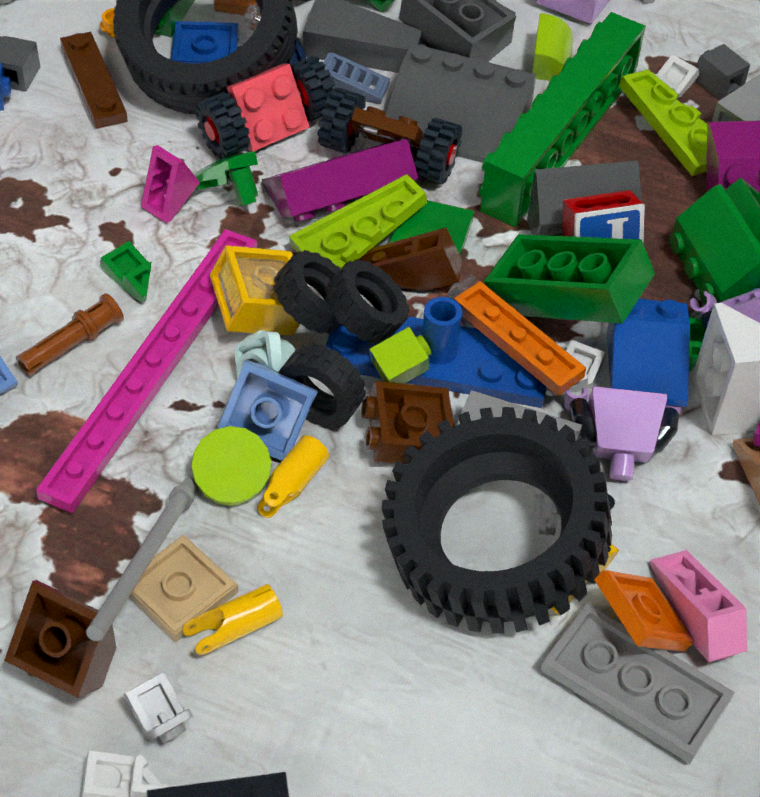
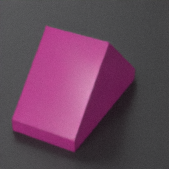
M159 145L152 148L141 207L165 223H168L174 218L200 182L184 161Z

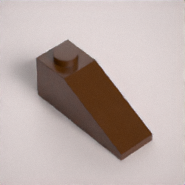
M447 227L374 247L358 259L363 262H370L372 265L381 268L383 272L388 273L392 277V280L400 288L423 291L438 287L446 288L459 282L462 259Z

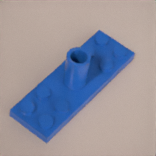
M436 297L431 299L424 307L423 319L409 316L405 323L393 334L395 335L410 327L415 337L423 336L432 353L428 356L429 370L408 381V384L448 388L451 392L467 395L472 390L511 403L542 408L546 386L478 329L461 326L462 308L458 302L451 298ZM343 325L336 331L334 330L332 333H329L326 343L327 348L336 350L341 356L347 358L353 367L357 368L360 375L381 378L370 357V348L380 342L375 344L367 340L363 341L358 336L348 332Z

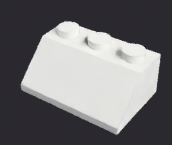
M714 303L692 375L711 435L753 432L756 430L760 420V323L723 303Z

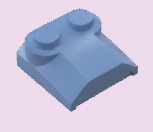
M245 360L217 429L227 426L246 428L260 437L267 446L271 457L282 461L295 445L318 391L274 372L264 364Z

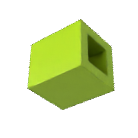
M410 327L370 348L371 362L384 382L405 384L429 370L428 356L432 354L423 336L415 337Z

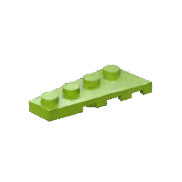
M648 69L622 76L618 86L690 175L694 176L706 172L707 124L700 119L701 112L692 105L688 106L678 101V93Z
M406 174L289 235L290 245L296 252L306 250L312 253H319L321 256L330 259L336 266L338 265L342 268L347 262L360 259L427 203L426 192Z

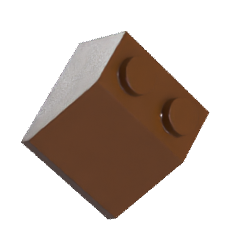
M34 580L28 591L4 661L76 698H80L103 687L116 651L113 624L101 641L91 640L87 636L86 630L99 610L38 580Z

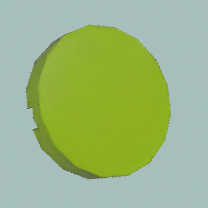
M227 426L215 429L201 439L194 450L191 467L195 483L206 498L220 505L237 506L250 501L252 498L254 499L262 493L269 481L271 459L267 446L258 435L246 428Z

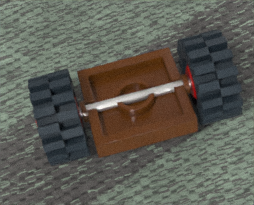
M337 87L330 93V99L327 98L325 102L326 108L322 110L321 114H323V117L319 120L318 125L320 129L317 136H319L318 143H320V146L347 154V152L351 151V147L355 145V138H358L360 133L364 138L382 144L408 139L411 153L417 154L418 157L415 162L418 177L439 184H444L447 181L448 176L451 174V169L454 168L456 163L455 158L458 157V148L461 146V125L435 117L428 123V129H425L423 133L420 127H418V122L404 116H399L398 120L386 117V112L371 106L364 110L366 106L365 96Z

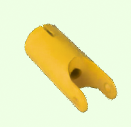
M303 435L274 469L263 498L258 504V512L261 516L273 517L283 505L298 497L329 459V452L319 440L309 435ZM264 506H268L270 511H265Z
M264 584L189 620L183 626L182 631L184 635L192 636L205 629L217 630L214 634L200 640L195 646V651L198 655H205L281 619L283 611L274 590L269 584Z

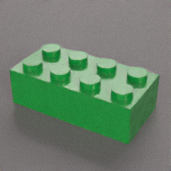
M518 234L484 280V283L522 316L623 324L655 275L642 239Z

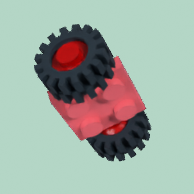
M310 56L293 64H281L249 79L227 86L228 93L226 94L222 92L198 102L196 106L197 113H195L196 118L199 120V123H197L198 128L202 129L203 134L201 136L203 140H207V147L209 149L212 148V153L214 156H218L219 159L232 156L246 149L248 151H256L309 128V121L323 117V114H321L322 110L326 108L325 102L327 98L330 99V93L334 91L333 86H335V82L330 80V71L325 70V64L322 61L319 62L318 57Z

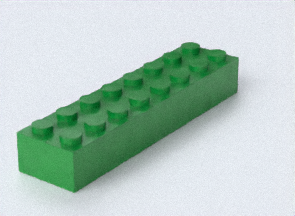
M610 12L603 22H598L595 25L589 39L582 40L574 57L567 58L559 75L552 76L544 93L537 94L529 111L519 116L514 129L510 133L506 132L494 153L489 152L482 164V171L485 172L484 181L479 189V196L482 197L480 212L515 228L519 225L529 210L534 171L537 169L564 167L623 91L618 86L622 76L636 72L646 28L645 25Z

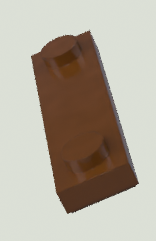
M91 31L60 38L61 48L95 128L98 129L127 122L126 109Z

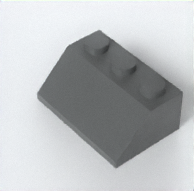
M402 0L399 19L402 22L422 30V38L437 50L481 61L489 58L516 20V16L496 0Z
M638 161L535 170L527 216L531 234L562 236L564 199L631 190L642 202Z

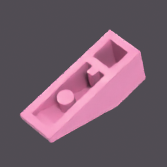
M687 550L650 560V567L667 600L694 639L693 646L708 662L724 660L732 655L747 651L746 607Z

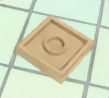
M183 534L154 556L129 598L176 643L185 636L182 629L189 620L226 603L239 591L238 584Z

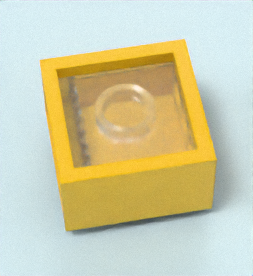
M227 245L224 247L209 275L228 332L256 333L263 330L278 332L279 335H294L300 324L294 321L290 314L286 313L282 304L277 300V294L273 288L275 285L273 282L274 277L293 256L292 251Z

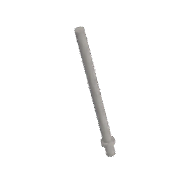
M186 477L181 485L174 487L169 494L170 502L87 628L86 634L91 640L101 641L182 511L192 505L194 492L198 487L194 478Z

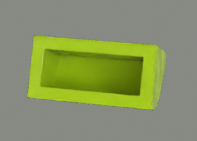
M540 13L532 73L536 74V79L550 81L553 75L558 76L562 71L567 58L572 57L573 33L562 19Z

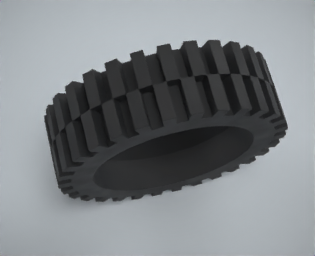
M491 407L480 409L481 419L471 421L468 411L458 415L460 425L453 428L446 419L437 424L440 435L434 438L427 430L419 437L422 446L420 451L412 445L405 450L404 456L407 465L397 461L392 469L395 481L387 480L384 489L388 500H382V512L385 518L382 520L387 543L407 590H411L413 598L420 605L424 602L426 603L430 614L439 618L444 611L447 623L455 627H459L462 618L465 617L469 631L481 633L483 622H489L492 634L504 633V622L513 621L516 632L528 630L525 618L535 616L540 626L550 622L548 609L555 607L560 615L569 611L568 596L570 594L579 602L587 595L585 580L594 585L596 584L594 579L600 574L599 564L606 565L609 557L607 546L612 544V519L604 472H601L595 453L590 455L589 444L582 437L576 441L572 428L565 424L558 431L556 419L548 415L539 424L536 411L529 409L524 410L522 418H516L514 407H502L501 417H493ZM499 480L523 482L544 492L557 507L561 517L559 538L544 553L520 566L498 571L466 569L452 564L442 549L441 529L449 509L463 494L484 483Z

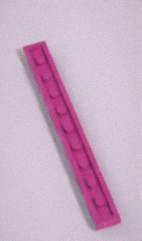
M227 229L223 231L38 486L36 493L39 500L72 514L219 306L209 274L224 247L227 245L257 248V240Z

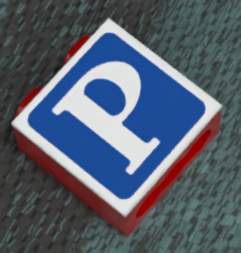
M631 190L564 199L562 236L642 239L643 242L645 205Z

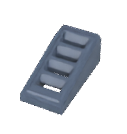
M328 52L323 63L325 64V70H329L331 73L329 76L330 80L335 82L333 89L336 87L365 96L366 101L382 103L390 84V78L340 55ZM370 85H374L375 89L369 88Z

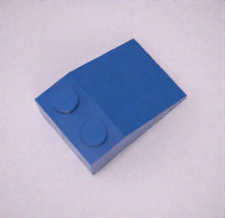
M639 298L623 324H608L610 388L667 394L666 405L687 407L690 336L687 303H679L674 300L657 301Z

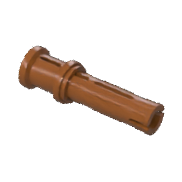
M102 294L99 296V301L85 311H76L72 316V321L42 339L33 347L18 354L16 360L19 367L30 377L82 341L95 340L98 338L100 331L112 323L119 324L124 320L121 308L109 294Z

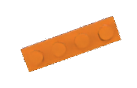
M481 281L453 299L461 306L462 317L557 396L585 377L586 367Z

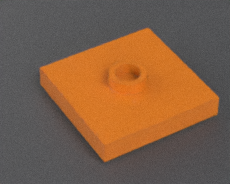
M603 570L594 579L637 646L685 652L694 644V639L652 578Z

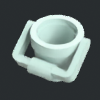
M260 330L247 336L244 341L237 343L234 349L237 379L245 360L264 364L271 368L272 371L278 373L296 349L288 341L280 339L278 332Z

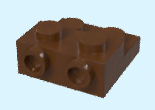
M375 381L369 396L363 398L361 415L363 419H369L370 427L367 428L365 434L366 450H373L374 462L397 463L398 461L402 464H407L404 456L405 450L412 445L420 451L422 446L419 437L428 430L434 438L440 435L437 424L446 419L451 427H454L448 388Z

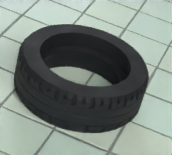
M180 0L116 1L117 4L114 8L113 17L115 40L133 80L149 98L154 99L156 103L163 105V107L173 109L176 112L195 114L197 113L196 106L198 102L222 92L228 93L227 86L249 79L281 64H290L293 58L292 55L295 53L298 27L292 0H254L260 8L261 18L252 36L233 53L215 61L196 64L182 63L166 58L157 52L153 44V35L159 21Z

